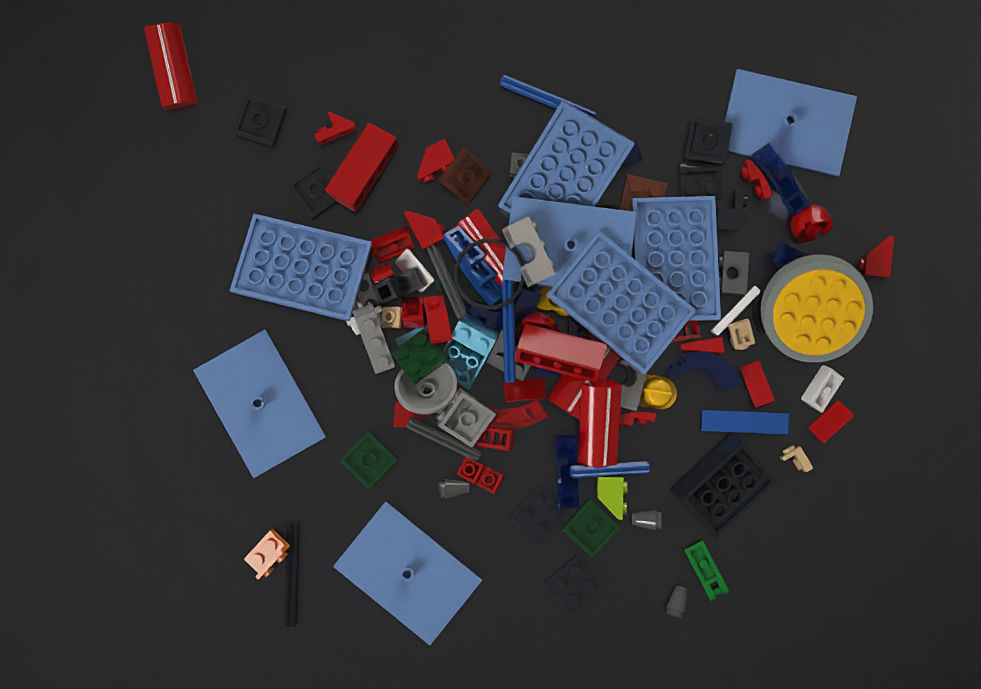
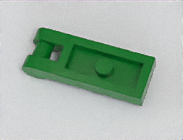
M703 540L683 549L710 601L715 600L716 596L722 593L724 595L729 592ZM716 581L718 586L711 589L709 584Z

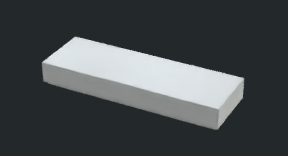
M753 286L709 332L714 336H718L760 293V290Z

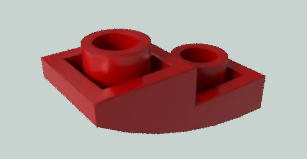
M746 160L743 163L744 167H741L743 178L747 179L748 183L756 181L755 192L757 197H761V201L770 199L772 192L764 175L751 160Z
M759 360L739 367L756 409L775 402Z
M631 412L620 414L619 428L627 429L628 425L633 426L634 418H637V423L649 425L650 421L655 422L656 413Z
M466 456L456 474L493 494L497 493L505 477Z

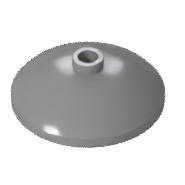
M444 363L414 385L404 370L401 369L395 380V394L399 403L413 413H435L444 409L454 399L457 391L456 375L453 369Z

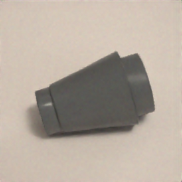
M443 479V481H439L440 498L449 499L469 493L468 480Z
M652 510L632 513V525L655 531L656 529H661L662 512Z
M675 587L666 606V614L683 618V614H686L687 588Z

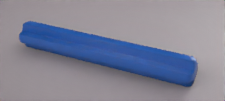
M647 461L617 463L616 465L605 467L585 465L570 467V476L572 478L648 474L650 472V464Z

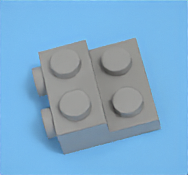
M459 388L451 403L436 414V423L440 428L472 448L496 414L478 402L476 398Z

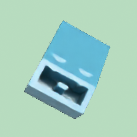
M469 314L459 320L451 335L452 341H448L443 350L444 355L448 359L446 364L453 369L457 384L467 390H470L501 333Z

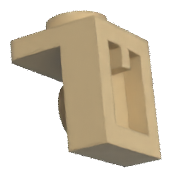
M382 307V328L402 329V308Z
M748 318L728 324L731 335L730 342L735 350L747 349L750 345L755 344Z
M791 445L783 450L784 454L780 456L781 460L785 461L794 456L795 459L792 461L798 470L802 469L803 472H808L813 469L800 446L794 447V445Z

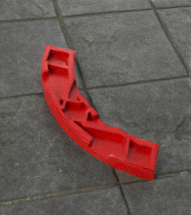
M538 399L516 408L498 409L488 407L496 415L487 427L501 429L521 428L548 417V414Z

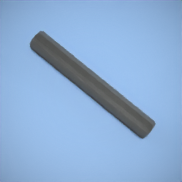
M436 244L429 246L427 251L458 319H463L468 313Z
M410 417L406 423L408 429L474 461H478L481 456L479 449L471 448L462 441L413 417Z

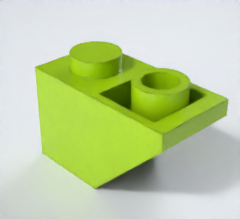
M597 477V498L617 519L623 520V515L627 513V503L623 502V494H627V482H624L623 477Z

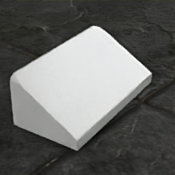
M406 249L395 263L403 273L414 268L418 269L425 286L418 290L422 293L433 284L434 278L412 252Z
M822 365L801 397V400L823 413L844 378L832 368Z

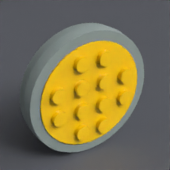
M829 255L805 256L785 265L772 277L761 301L762 323L771 342L785 355L803 362L829 361L850 351L867 332L873 314L872 295L864 277L848 262Z

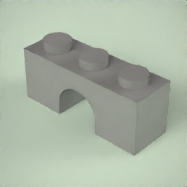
M530 217L502 229L510 249L516 246H524L530 251L531 259L529 263L520 267L528 287L555 275V265L551 259H548L545 252V243L539 239L536 233L538 232L537 226L533 220H530Z
M373 304L353 310L355 321L375 374L394 368V361Z
M620 357L616 364L624 366L627 372L626 380L621 384L620 408L637 411L641 400L642 388L646 381V374L642 375Z

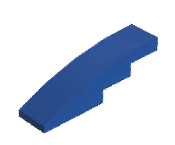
M459 225L443 235L456 261L459 254L469 244L474 243ZM478 246L472 247L462 257L459 266L487 304L495 305L502 301V287L494 279L497 274L483 260L485 257L483 251Z
M702 410L701 431L789 434L790 414Z

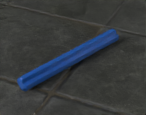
M503 75L501 78L500 86L556 109L560 102L564 100L595 119L596 112L507 75Z
M511 280L502 281V300L505 302L514 294V284ZM514 300L511 304L503 307L504 381L506 383H514L516 381Z

